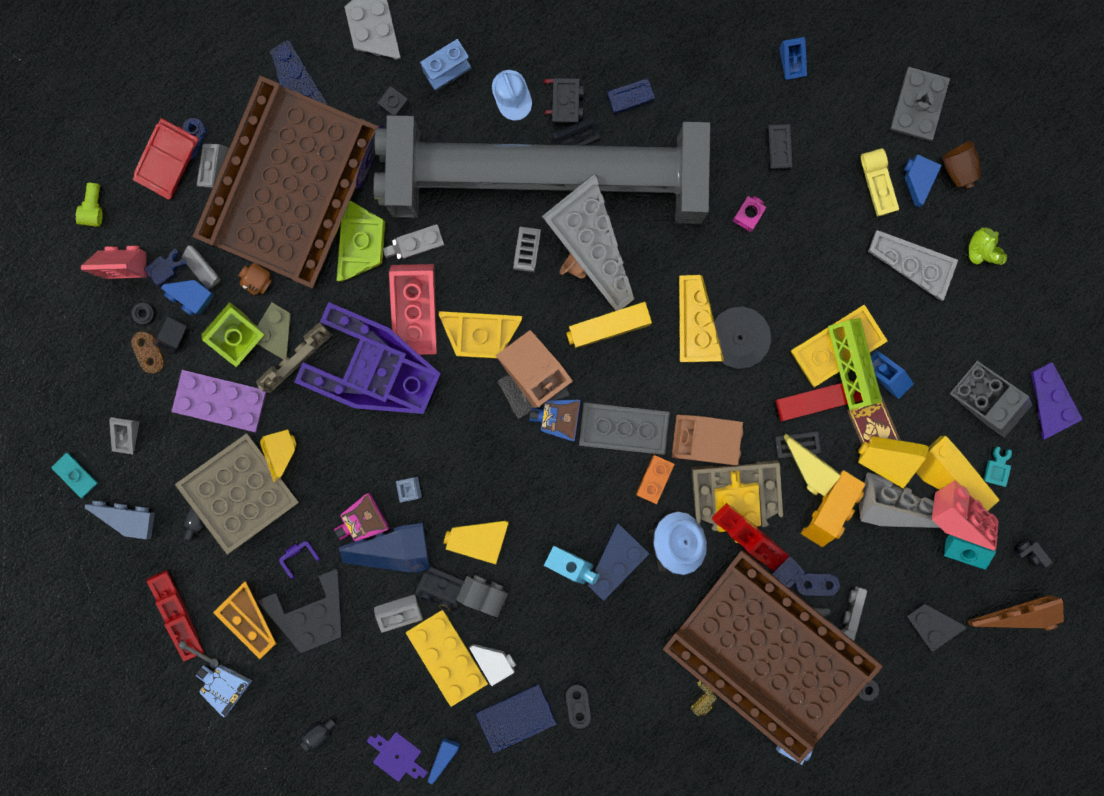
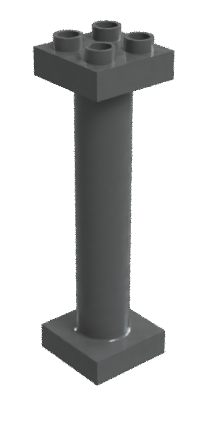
M387 116V128H376L375 154L379 155L380 162L386 163L385 173L375 172L374 199H378L379 206H386L392 217L418 218L419 188L574 191L593 175L597 177L600 191L675 193V223L701 224L709 212L710 122H683L677 137V147L420 142V130L414 116Z

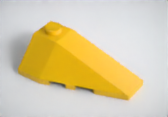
M940 436L929 446L925 461L916 471V474L924 482L940 490L956 480L968 490L975 500H979L987 511L999 501L998 497L968 460L946 436Z

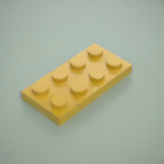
M865 305L834 323L837 324L861 318L869 352L887 342V339ZM844 327L836 328L838 338L843 341L846 336ZM828 328L791 350V353L813 387L839 372ZM845 348L842 355L849 362L851 353Z
M444 610L439 611L406 632L451 707L488 684Z

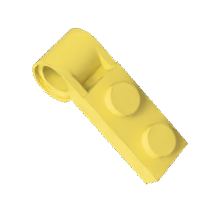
M881 148L861 154L862 166L877 217L898 211L899 206L887 169L888 160L884 149Z

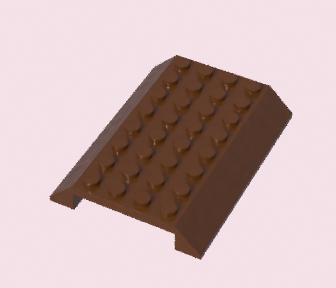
M259 76L193 237L313 288L356 188L357 174L365 151L376 128L379 126L353 117L283 87L279 83Z
M744 551L738 554L726 572L663 648L666 653L800 764L857 694L883 667L878 660Z

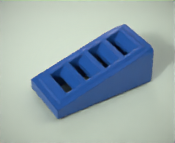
M446 738L443 739L428 778V783L433 784L458 751L459 743Z

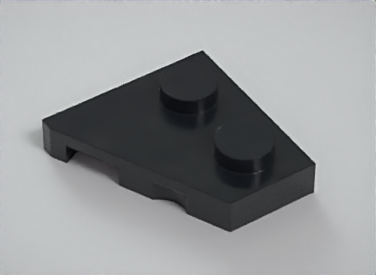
M924 603L906 615L931 652L966 629L963 624Z

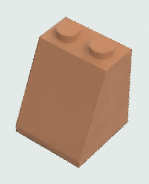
M677 415L672 458L738 465V460L741 456L740 443L743 436V422L701 416Z

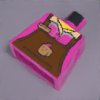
M367 493L340 515L344 524L335 528L334 531L340 540L351 535L354 541H358L390 528L370 493Z

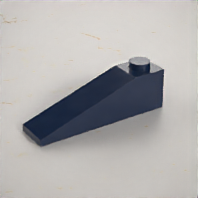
M423 523L399 526L394 528L392 533L384 535L381 532L376 534V538L372 540L361 539L339 547L343 563L403 572L430 570L429 549Z

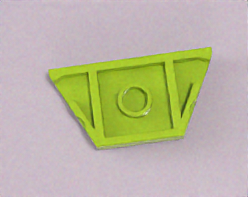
M352 201L349 202L341 221L337 281L343 282L381 265L383 259L385 221Z

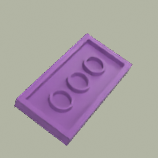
M182 370L172 412L257 432L267 392H263L259 388Z

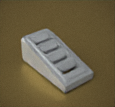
M519 227L514 270L535 273L541 230ZM523 234L536 235L535 239L523 238ZM522 242L533 243L534 248L521 246ZM520 251H530L533 252V255H523L520 254ZM519 258L532 260L531 264L520 263Z

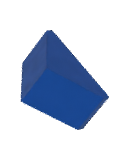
M805 37L783 41L779 50L785 79L807 76Z

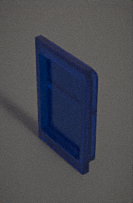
M539 684L476 713L479 725L483 729L493 754L557 725Z

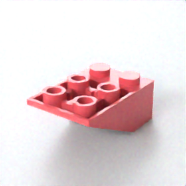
M956 480L935 492L932 520L944 532L991 550L996 549L998 520L995 515L990 514L983 507L979 500H975L968 490Z

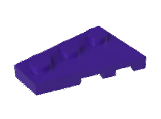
M1053 362L1031 372L1039 410L1038 417L1042 428V440L1083 420Z

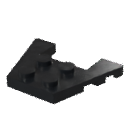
M338 568L318 576L326 598L285 613L278 593L258 600L262 608L300 653L342 637Z

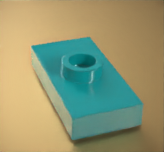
M69 453L64 454L51 467L80 498H84L98 484Z

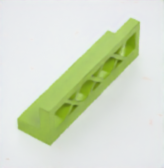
M861 318L828 326L849 410L882 402ZM844 327L846 336L843 341L838 338L836 328ZM845 348L851 353L849 362L842 355ZM850 369L853 370L857 376L854 383L850 381L848 378V373ZM855 390L861 393L862 403L855 404L853 397Z

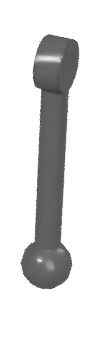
M185 641L179 642L178 646L180 649H186L204 659L213 668L218 666L216 658L211 659L188 646Z

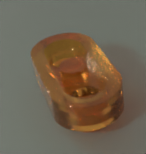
M138 332L131 340L135 355L145 372L156 373L163 366V359L159 349L152 345L154 338L151 334ZM142 338L145 340L144 346L139 345V340ZM150 358L154 360V364L152 366H149L147 364V361Z

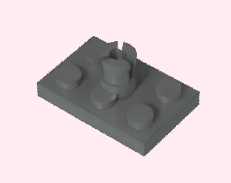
M908 67L890 130L932 141L950 78Z

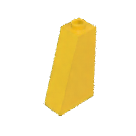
M643 302L569 326L570 332H567V337L570 345L574 344L575 348H579L648 327L652 322L646 303Z

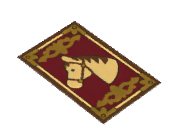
M883 398L880 403L847 410L861 444L864 442L868 443L872 436L901 441Z

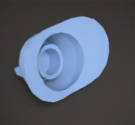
M512 70L502 71L497 74L493 79L492 91L500 112L510 120L523 119L531 111L532 106L531 96L524 78L521 74Z

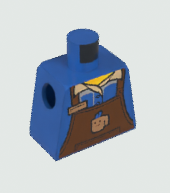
M580 400L546 401L544 410L531 408L529 421L542 422V432L575 441Z

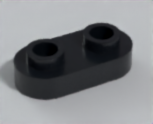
M573 684L566 691L569 721L572 726L581 729L585 728L591 720L588 694L584 686ZM575 691L581 693V696L577 699L573 697V692ZM582 713L584 718L578 720L576 719V714Z

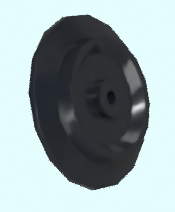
M743 306L733 307L720 313L714 320L724 361L721 362L724 365L736 369L749 368L759 363L768 353L771 343L770 327L765 318L757 311Z

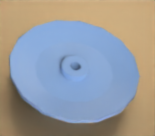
M675 512L666 515L659 522L654 533V547L662 565L672 573L685 575L694 572L702 564L706 555L707 541L701 525L697 524L696 519L687 513Z

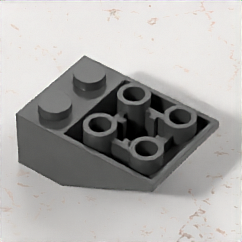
M978 361L950 392V395L1004 438L1032 406L1028 395Z

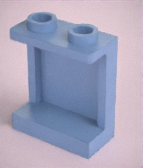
M458 39L420 62L426 78L435 91L471 69L467 61L468 55Z

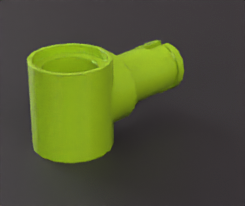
M87 183L85 201L76 210V223L78 225L101 226L103 213L102 208H99L100 204H98L99 184Z

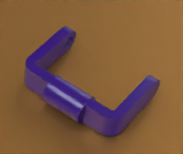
M304 541L299 545L296 543L287 549L286 554L279 559L280 564L291 579L294 578V575L284 560L300 552L304 546L308 547L317 561L321 560L308 541Z

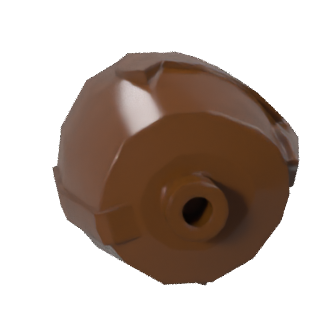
M973 142L963 143L942 157L946 170L956 186L970 188L974 186L973 182L981 178L980 158Z

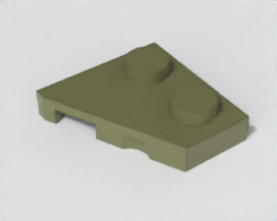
M271 302L257 326L264 333V336L257 344L283 360L288 357L291 314Z

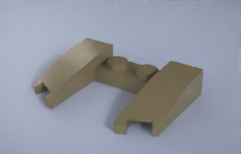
M321 322L315 325L303 336L307 343H301L295 349L296 354L292 358H285L279 364L281 367L279 370L275 366H271L256 381L258 388L263 392L271 393L333 335L332 332Z
M777 460L756 462V464L691 467L697 524L704 520L713 524L712 530L718 531L717 524L712 520V517L716 514L714 489L732 484L731 471H740V483L749 484L756 482L759 485L762 527L768 526L769 524L766 519L776 513L779 514L780 518L783 517L780 463Z

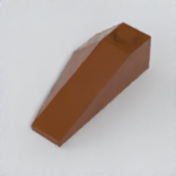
M1048 595L967 621L973 627L1045 628V630L1057 628L1058 623L1064 622L1062 598Z

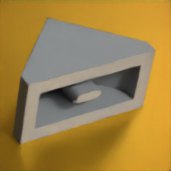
M111 417L109 421L112 451L134 454L139 421Z

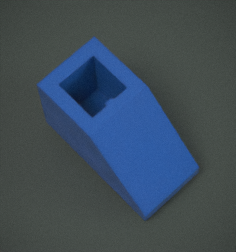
M195 280L164 284L161 287L166 292L164 294L165 297L174 303L178 300L183 304L181 308L191 316L193 313L201 315L215 296V294Z

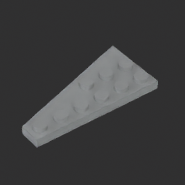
M593 175L542 217L615 311H618L634 300L628 277L624 271L623 261L617 248L618 245L605 209L597 177Z

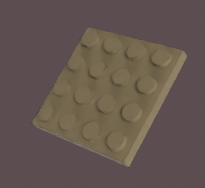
M247 433L175 484L227 555L299 503L281 478L273 482L265 457Z

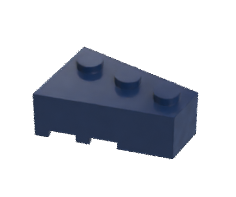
M616 523L594 571L599 573V578L594 585L588 583V586L603 601L649 554L618 523Z

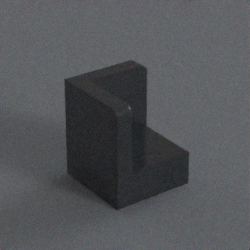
M167 316L162 321L152 345L172 354L177 349L186 326Z

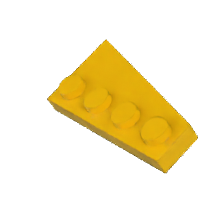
M679 276L680 362L724 361L703 276Z

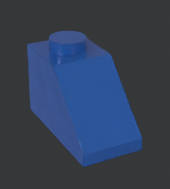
M916 155L913 159L910 158L904 169L907 171L905 175L906 183L917 207L924 204L941 167L940 164L920 155Z
M878 350L871 355L877 382L899 399L914 383L904 369Z

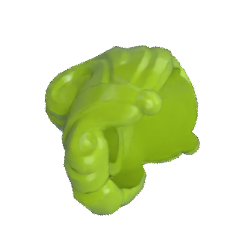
M981 228L974 233L969 244V258L973 263L980 264L985 260L1002 265L1007 261V255L1000 247H996L999 233L997 231L993 232L989 228Z

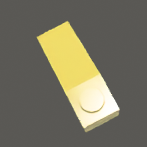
M785 434L784 439L804 480L808 484L807 489L815 495L820 493L825 497L840 478L839 473L788 434Z

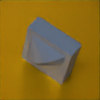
M418 477L396 481L400 502L422 498Z

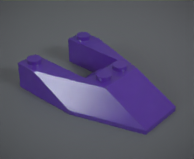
M328 302L320 322L356 337L360 341L344 378L303 362L294 383L353 408L424 414L441 373L390 328Z

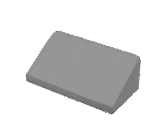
M203 144L197 186L205 188L214 187L229 151L228 147L220 144Z
M189 245L182 255V259L209 290L221 281L220 277L193 246Z
M415 595L374 607L375 617L381 633L423 620Z

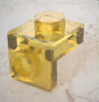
M699 681L697 684L705 694L690 708L697 716L701 714L704 716L712 709L713 706L711 704L717 698L710 688Z

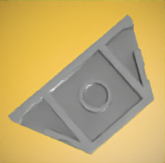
M352 0L345 6L354 49L401 60L388 1Z

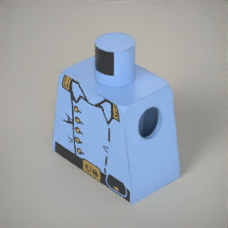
M203 665L196 674L199 679L205 682L199 691L200 694L223 717L230 712L252 682L249 678L223 665L218 666L214 672Z

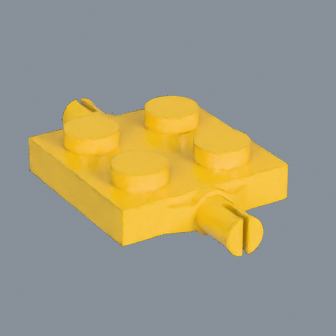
M731 471L732 484L714 489L716 513L728 503L755 526H761L759 485L756 482L749 484L740 483V471ZM717 525L719 532H725L724 529Z

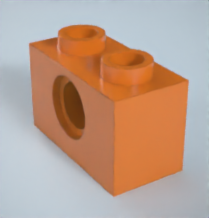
M653 455L636 495L657 504L674 464Z

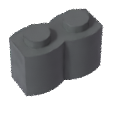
M474 575V578L467 576L456 600L470 608L498 617L508 595L507 592L503 591L504 586L493 581L491 585L487 584L486 579Z

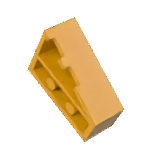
M844 470L839 473L840 478L825 497L822 498L823 501L818 510L812 514L813 519L809 526L800 533L821 547H824L835 538H840L845 530L843 527L845 520L849 521L855 511L852 509L855 502L859 503L864 495L862 490L865 483Z
M246 582L213 612L259 659H262L276 645L271 631Z

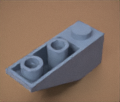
M93 501L92 504L85 505L88 511L126 537L150 539L152 536L155 513L148 512L149 508L136 506L135 510L127 509L125 504L114 503V507L106 506V502Z

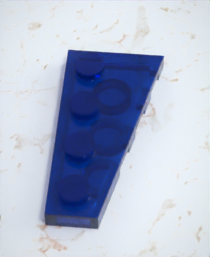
M289 40L270 50L279 82L283 87L328 105Z

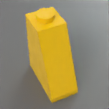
M872 436L868 443L864 442L858 451L861 454L858 462L904 488L925 461L929 447L923 444Z
M497 521L453 527L451 532H446L443 543L447 544V550L496 564L509 522Z

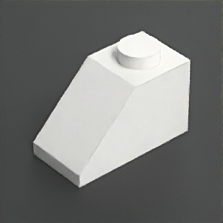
M477 644L470 646L469 649L491 686L514 673L513 667L516 664L510 654L506 656L504 651Z

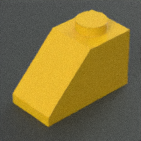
M288 430L264 436L260 441L273 482L280 479L295 451V438L289 434Z

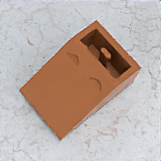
M531 330L495 355L533 408L539 407L572 382L561 364Z

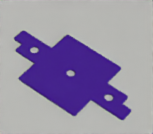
M397 732L394 733L389 741L380 735L376 738L370 736L367 740L370 745L380 752L373 763L398 782L406 772L414 779L419 775L424 778L428 773L414 762L421 751Z

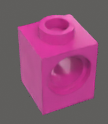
M747 196L733 222L751 232L766 209L763 205L764 202L755 196H752V198ZM745 208H753L756 216L753 218L746 216Z

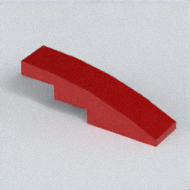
M843 383L776 400L781 421L848 404ZM855 390L853 394L854 401L863 400L861 393Z
M728 503L712 517L715 524L728 532L731 538L745 547L748 553L773 571L789 557L772 539Z
M163 571L148 578L146 582L156 599V605L165 621L164 625L182 660L186 661L197 655L186 649H180L178 644L181 641H185L188 646L200 653H204L189 614L168 571Z

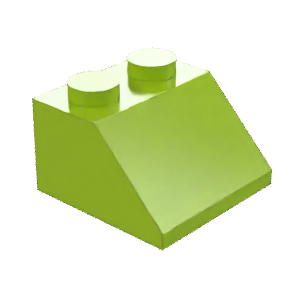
M229 302L202 333V340L237 367L264 336V333L242 311Z

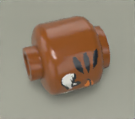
M253 263L249 267L245 265L238 275L241 277L240 286L253 295L263 294L272 281L270 279V272L257 263Z

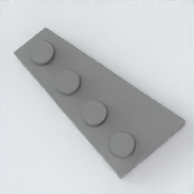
M878 230L875 231L868 251L941 301L945 298L958 262L957 259Z

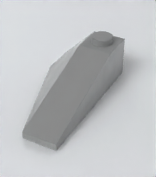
M869 472L866 474L865 486L862 490L864 495L859 502L861 521L878 526L940 528L932 520L934 501L926 497L921 499L911 494V489L905 487L903 490L883 476Z

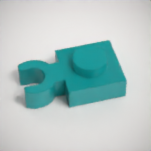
M995 447L993 450L995 461L988 460L983 480L1006 487L1011 466L1005 463L1010 459L1012 451L1006 450L1005 456L1002 457L999 454L1000 447Z

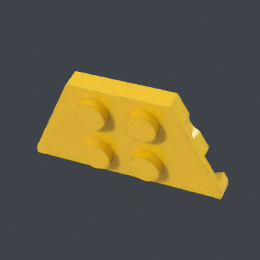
M439 311V317L456 356L498 359L495 355L507 347L522 321V316Z

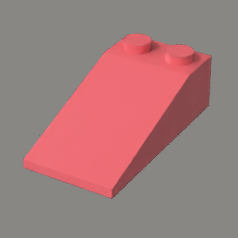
M126 246V250H118V247H105V251H97L83 263L81 270L103 279L146 278V252L139 249V246Z
M434 264L391 265L389 280L392 331L419 355L437 354Z

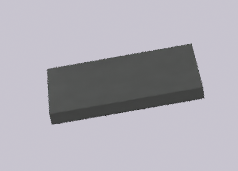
M583 403L579 446L665 455L670 412Z

